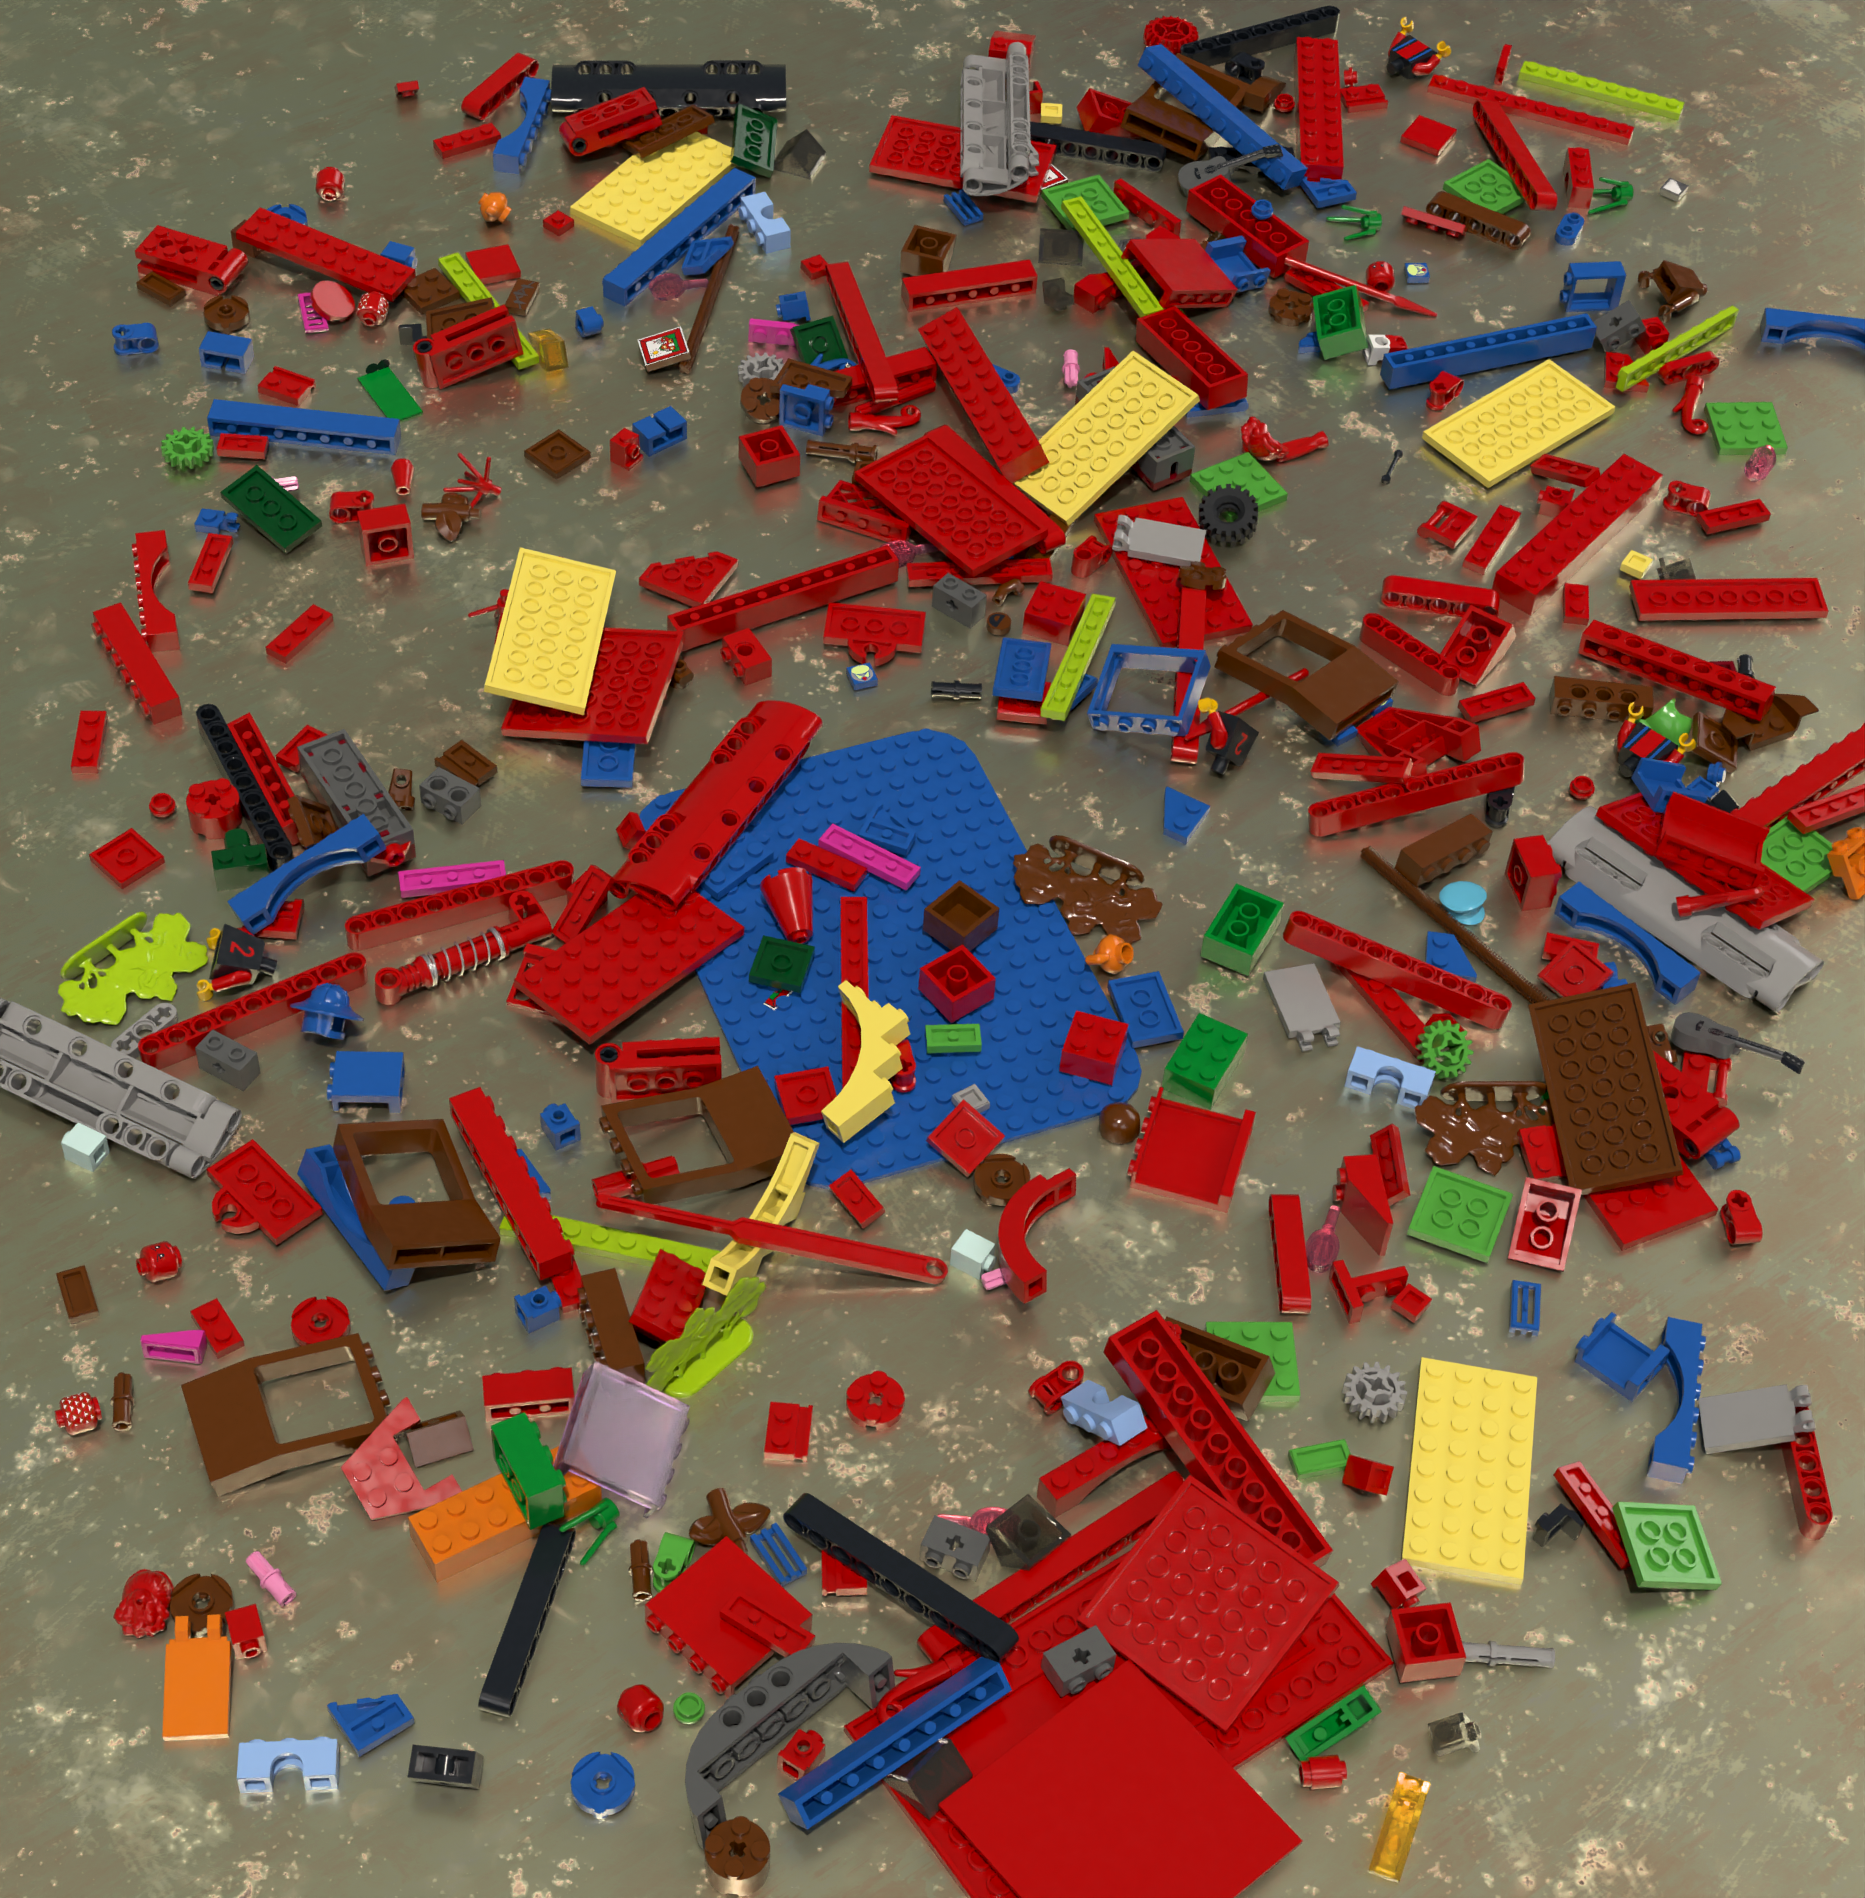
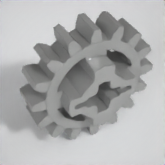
M755 353V357L748 355L747 361L741 360V365L738 366V380L742 382L743 387L755 377L774 380L784 366L783 359L776 360V355L770 357L767 353H764L763 356Z
M1364 1362L1362 1370L1357 1366L1353 1367L1352 1374L1348 1373L1346 1375L1342 1393L1345 1394L1344 1403H1351L1349 1411L1351 1413L1359 1411V1419H1363L1365 1415L1369 1416L1370 1423H1374L1376 1417H1379L1383 1423L1386 1422L1387 1415L1393 1419L1396 1418L1397 1412L1403 1410L1407 1397V1391L1404 1390L1405 1381H1398L1400 1373L1391 1374L1389 1372V1365L1381 1369L1379 1362H1375L1374 1367H1370L1367 1362Z

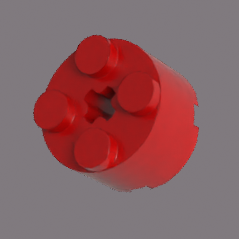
M220 778L218 780L205 781L189 787L186 805L190 826L194 833L205 835L206 839L218 840L223 839L229 830L241 825L243 817L239 793L230 784L228 779Z

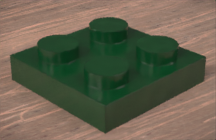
M833 315L790 329L801 362L811 364L819 354H823L820 364L833 359H848Z
M763 935L749 973V982L801 993L815 954V947Z

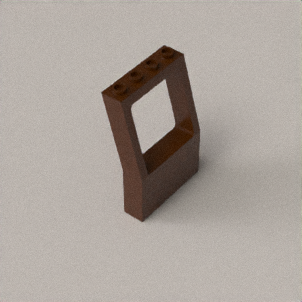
M1176 54L1179 60L1241 111L1244 108L1245 91L1250 84L1184 55ZM1154 81L1141 97L1126 108L1121 128L1197 161L1209 150V147H1213L1221 136L1199 117L1159 100L1167 90Z
M1284 610L1276 615H1270L1265 622L1253 626L1245 635H1239L1228 646H1222L1217 652L1216 656L1218 658L1214 668L1286 704L1329 741L1392 698L1399 682L1355 645ZM1275 636H1282L1331 662L1303 681L1296 682L1246 655Z
M758 1066L694 1089L601 1105L602 1117L599 1118V1124L603 1133H608L611 1138L609 1143L614 1155L619 1154L621 1157L620 1166L624 1175H630L632 1179L630 1184L635 1197L640 1196L644 1203L659 1204L739 1188L772 1176L781 1160L790 1134L794 1133ZM692 1114L703 1115L729 1164L658 1178L649 1177L624 1127Z
M444 1119L338 1124L333 1144L334 1153L361 1226L387 1270L495 1262L501 1237L473 1195ZM429 1152L432 1154L449 1196V1201L386 1205L378 1202L361 1155Z
M359 1333L248 1358L181 1385L206 1471L218 1497L287 1469L353 1454L389 1415L386 1407L391 1406L386 1390L379 1389L378 1383L383 1382L377 1365L373 1367L370 1360L375 1357L369 1342L363 1343ZM355 1361L374 1415V1420L367 1424L280 1444L262 1390V1383L276 1378Z

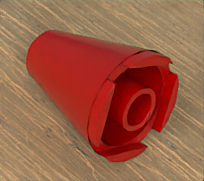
M791 867L778 870V875L773 878L769 874L760 883V890L786 939L796 943H806L813 935V880L811 873L807 874L804 868Z

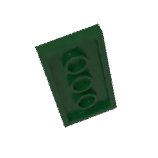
M738 104L735 109L730 162L738 167H744L758 175L770 178L774 170L778 119Z
M255 465L220 492L223 500L285 554L322 527V521L258 465Z

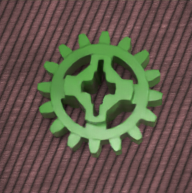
M182 427L180 432L174 429L173 435L166 434V440L161 441L162 457L165 458L166 463L171 462L172 467L180 465V469H184L185 466L193 469L195 464L201 467L202 461L209 462V456L214 455L213 439L210 438L209 433L204 434L203 429L195 431V427H192L190 430Z
M1450 1020L1436 1021L1432 1025L1424 1027L1425 1033L1418 1035L1422 1044L1416 1045V1048L1422 1052V1054L1417 1056V1059H1424L1425 1063L1422 1066L1436 1071L1435 1075H1438L1439 1079H1451L1458 1077V1074L1465 1073L1466 1069L1464 1066L1471 1065L1472 1063L1467 1056L1474 1054V1051L1468 1049V1045L1472 1043V1040L1465 1039L1468 1032L1466 1030L1460 1032V1024L1451 1025ZM1449 1047V1050H1446L1444 1052L1440 1051L1441 1049Z

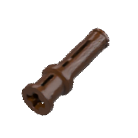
M808 440L806 454L849 459L850 462L856 464L857 461L878 460V445L868 447L860 446L859 443L855 442L851 445Z

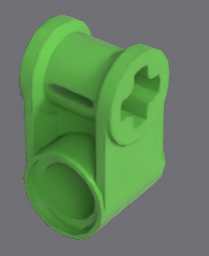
M668 1532L664 1533L658 1554L653 1563V1587L657 1592L663 1590L689 1566L695 1549V1540Z

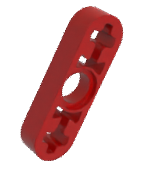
M1706 351L1665 363L1659 369L1658 376L1665 384L1670 385L1685 381L1691 376L1699 377L1712 373L1719 366L1720 361L1712 351Z

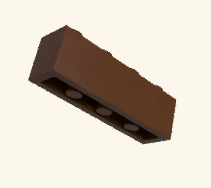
M1469 814L1401 849L1395 869L1416 887L1424 882H1430L1436 876L1449 872L1453 867L1468 862L1470 858L1485 853L1490 846L1489 841L1493 831L1473 814Z

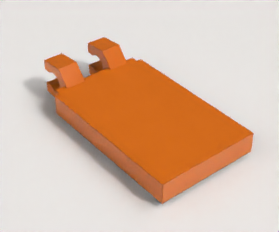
M220 1614L207 1615V1637L191 1638L189 1616H175V1639H169V1644H166L162 1733L164 1741L229 1738L232 1644L230 1641H227V1636L223 1637V1620Z

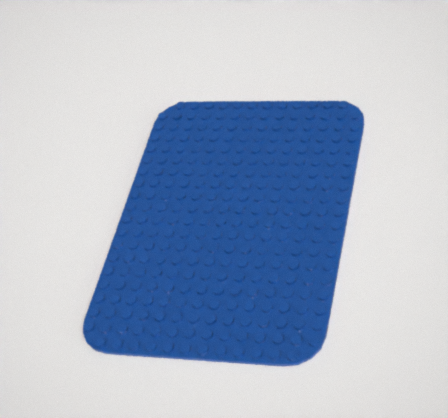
M925 728L920 731L907 732L801 759L745 829V831L774 852V859L719 900L715 899L700 886L695 890L745 927L743 936L696 968L695 972L740 1072L758 1066L779 1105L780 1101L774 1084V1076L828 1066L837 1096L842 1090L841 996L838 986L841 984L840 898L867 897L869 1000L871 1002L873 1000L876 1001L881 1008L889 1003L896 1010L901 1009L907 1015L910 1035L905 1039L909 1040L916 1063L914 1073L916 1085L913 1090L904 1093L898 1092L893 1088L892 1095L895 1104L845 1143L826 1128L824 1119L790 1125L794 1132L820 1143L806 1181L808 1186L830 1190L829 1185L851 1169L865 1184L947 1160L926 1139L956 1108L951 1101L952 1095L973 1084L980 1089L990 1102V1108L980 1114L1005 1135L999 1144L1099 1116L1106 1105L1115 1102L1127 1103L1138 1091L1142 1070L1137 1053L1134 1048H1131L1128 1038L1112 1085L1059 1071L1062 1049L1076 1010L1115 1021L1119 1020L1090 966L1086 964L1085 957L1054 900L1051 899L1044 904L1024 903L1020 895V888L1016 885L1014 879L1017 868L1014 866L1013 861L1014 855L1025 854L1027 850L975 754L964 741L948 733ZM685 789L659 795L641 811L639 817L645 831L650 828L660 815L665 814ZM876 800L880 801L886 812L890 815L894 813L901 819L902 823L909 825L916 831V839L907 856L894 852L891 853L921 867L920 875L906 891L867 871L866 877L853 892L811 873L813 880V935L803 944L814 946L815 954L801 993L792 992L789 996L782 995L777 997L775 1001L777 1009L774 1011L764 1005V1003L773 992L780 989L749 982V973L763 935L787 940L761 893V881L769 874L771 878L777 876L778 870L796 867L786 862V854L798 838L818 846L819 838L832 824L858 836ZM960 880L999 907L998 929L970 951L996 978L994 999L951 1023L918 987L920 968L951 951L923 930L924 909ZM980 1024L981 1052L927 1053L925 1025Z

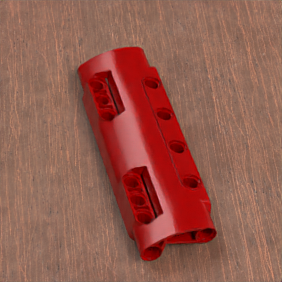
M775 700L758 702L746 717L741 718L715 748L709 762L669 810L655 820L630 850L627 860L613 876L615 881L609 890L610 893L619 899H625L634 890L665 910H675L688 892L693 893L705 880L807 752L811 740L823 727L821 718L814 712L789 702Z

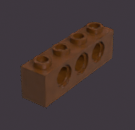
M1554 676L1550 690V714L1624 722V720L1629 718L1628 707L1632 702H1635L1632 710L1633 713L1640 712L1643 706L1644 714L1641 718L1643 720L1650 717L1654 709L1653 686Z

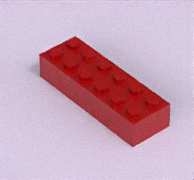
M1221 174L1188 191L1186 211L1213 232L1218 231L1227 238L1243 236L1247 241L1243 253L1261 269L1268 267L1271 270L1269 274L1271 277L1276 278L1292 268L1284 264L1287 256L1306 262L1309 240L1274 214L1264 220L1257 219L1251 213V208L1256 200Z
M1176 306L1137 318L1136 342L1171 376L1178 377L1180 383L1198 394L1199 402L1207 410L1215 409L1247 397L1248 373Z

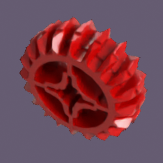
M1170 15V17H1155L1154 20L1149 21V24L1144 29L1143 40L1145 48L1162 44L1176 56L1177 53L1180 54V47L1183 44L1197 41L1199 36L1197 27L1193 26L1192 22H1187V19H1180L1179 16L1175 18Z

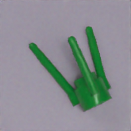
M1600 177L1599 181L1616 186L1612 189H1594L1593 194H1611L1612 198L1617 202L1589 210L1588 214L1627 205V201H1631L1633 198V186L1628 181H1617Z
M1342 205L1341 208L1364 215L1361 218H1326L1327 221L1361 223V228L1366 231L1345 236V241L1367 235H1375L1376 231H1380L1382 226V217L1377 211H1368Z
M609 1498L602 1499L588 1511L566 1522L559 1528L560 1532H565L587 1519L594 1528H604L580 1561L582 1566L593 1556L608 1534L617 1528L614 1521L619 1518L620 1513L617 1506Z

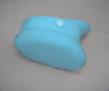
M1457 881L1442 888L1439 893V899L1442 903V908L1449 912L1448 915H1453V918H1456L1455 920L1466 925H1475L1484 919L1485 910L1482 905L1487 898V893L1483 887L1469 881Z

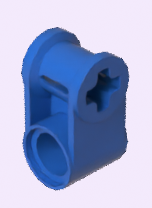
M151 323L121 324L112 329V335L115 338L114 351L118 355L149 354L158 349L159 343L156 328Z

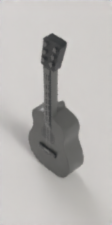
M1279 144L1266 146L1263 149L1226 161L1222 156H1217L1207 161L1188 163L1178 173L1181 189L1188 198V191L1220 174L1231 182V175L1236 167L1264 157H1283Z
M1687 1012L1680 1014L1675 1019L1671 1041L1674 1045L1684 1050L1707 1053L1721 1059H1727L1732 1055H1738L1742 1050H1746L1781 1061L1783 1065L1797 1074H1800L1805 1062L1801 1058L1799 1059L1797 1056L1786 1051L1783 1052L1738 1037L1739 1033L1736 1029L1718 1024L1703 1015Z

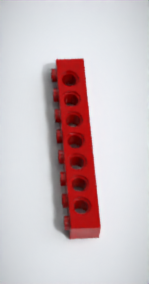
M1593 620L1582 633L1578 653L1758 721L1763 719L1772 706L1776 687L1597 620Z

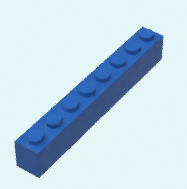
M217 399L213 400L207 416L210 436L220 437L221 433L268 436L269 442L395 456L401 439L400 419Z
M980 1657L778 1793L790 1821L808 1830L1010 1692L1012 1689L1000 1663Z

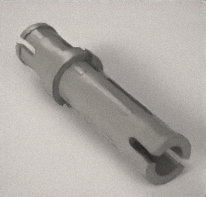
M1462 1641L1467 1657L1465 1661L1487 1663L1488 1666L1511 1664L1553 1668L1555 1664L1554 1648L1498 1645L1496 1641H1488L1487 1644Z

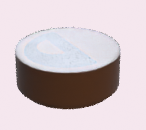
M992 613L987 618V630L993 635H1005L1011 629V618L1005 613Z

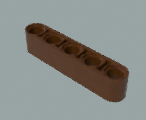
M1444 191L1436 193L1426 206L1428 214L1464 224L1468 228V233L1511 250L1521 248L1531 234L1529 226L1521 221Z

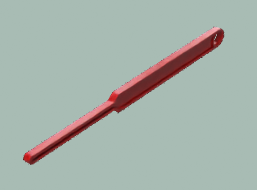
M600 1194L596 1201L597 1207L730 1235L740 1244L911 1280L940 1284L948 1273L947 1265L938 1258L741 1217L730 1221L606 1194ZM936 1266L941 1270L942 1275H931L926 1267Z

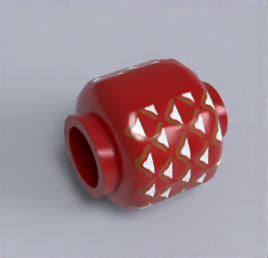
M379 292L365 293L360 299L356 311L357 316L367 326L381 325L386 319L389 303L384 295Z
M87 1392L62 1398L59 1403L60 1409L54 1411L58 1428L64 1427L70 1435L93 1430L97 1427L98 1420L102 1419L97 1397H91Z

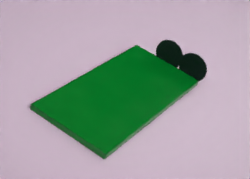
M381 360L378 365L375 363L368 365L366 368L367 374L357 378L386 418H395L402 421L423 413L419 405L389 368V360Z

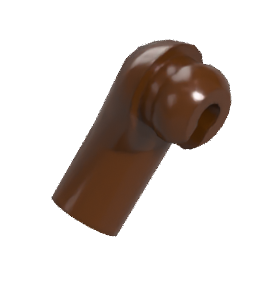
M1012 579L1000 585L992 598V602L997 606H1001L1009 593L1013 592L1015 595L1022 593L1025 589L1024 584L1020 583L1019 579Z

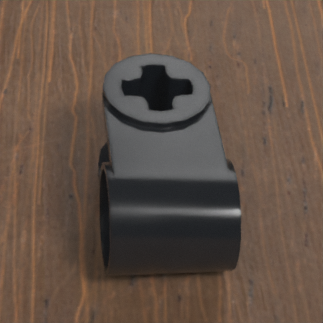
M1239 52L1225 63V71L1229 76L1250 85L1262 77V70L1265 68V62L1262 59L1255 58L1245 52Z
M1515 786L1487 793L1485 821L1491 827L1501 828L1507 824Z

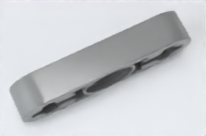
M170 1003L156 1005L114 1039L111 1048L136 1059L140 1056L138 1043L144 1038L138 1036V1032L149 1029L152 1033L177 1024L178 1015L175 1006Z

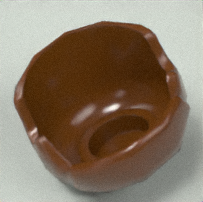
M1123 1102L1111 1103L1106 1105L1100 1112V1131L1104 1139L1111 1143L1126 1144L1133 1142L1139 1136L1140 1115L1131 1104Z

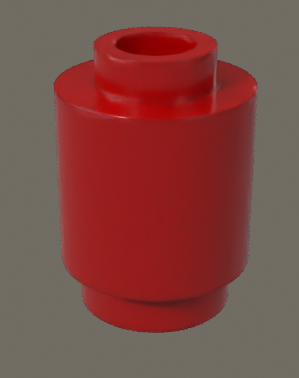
M1338 1755L1307 1757L1306 1761H1299L1301 1786L1309 1787L1310 1790L1341 1787L1342 1780H1347L1345 1761H1340Z

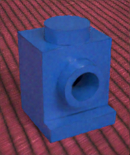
M805 291L779 296L780 304H776L778 318L783 317V321L788 320L790 322L798 321L802 317H806V321L811 320Z
M565 1103L559 1106L557 1104H550L545 1107L543 1113H540L541 1128L555 1150L581 1140L580 1123L578 1119L574 1118Z
M543 1286L526 1295L520 1296L518 1294L514 1296L515 1313L528 1334L560 1320L559 1307L562 1306V1303L556 1291L550 1292L546 1286Z

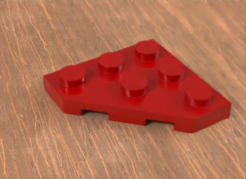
M716 551L708 553V557L695 559L694 556L675 559V563L671 564L652 563L639 577V586L696 607L713 599L737 569L738 559Z

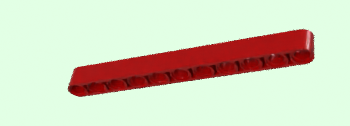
M849 263L826 264L825 274L828 286L874 404L898 401L896 380Z
M1178 1471L1167 1474L972 1601L1007 1624L1011 1623L1140 1539L1185 1479ZM936 1625L923 1632L917 1640V1645L932 1663L941 1660L942 1656L952 1651H956L960 1655L970 1649Z

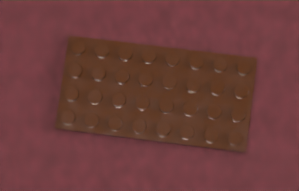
M1636 982L1529 1004V1012L1569 1187L1581 1189V1195L1683 1175V1168Z

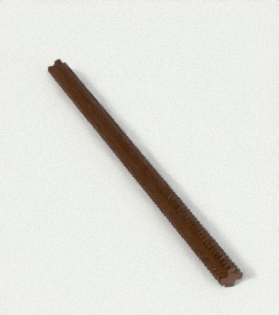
M732 224L728 226L725 237L731 236L734 245L714 265L687 341L691 358L680 362L679 371L681 373L689 374L691 372L702 341L701 339L706 330L710 314L740 233L738 226H733Z
M1369 846L1361 850L1362 854L1360 857L1440 924L1447 932L1454 934L1461 944L1530 1003L1550 1000L1548 996L1545 997V994L1542 995L1543 992L1540 993L1541 990L1537 992L1538 988L1536 986L1533 987L1534 984H1531V982L1528 983L1529 980H1526L1524 976L1521 977L1522 974L1516 973L1517 970H1514V967H1509L1510 964H1507V961L1504 963L1505 960H1502L1503 958H1500V955L1497 957L1498 954H1495L1496 952H1493V949L1490 950L1491 948L1488 945L1483 944L1484 942H1481V939L1476 938L1477 936L1469 932L1470 930H1467V927L1462 926L1463 924H1460V921L1455 920L1456 918H1453V915H1448L1449 912H1446L1447 910L1439 906L1440 904H1437L1435 900L1432 901L1433 898H1430L1426 892L1423 893L1419 886H1413L1407 878H1404L1400 872L1395 870L1394 865H1391L1384 857L1382 858V855L1380 856V853L1373 847Z

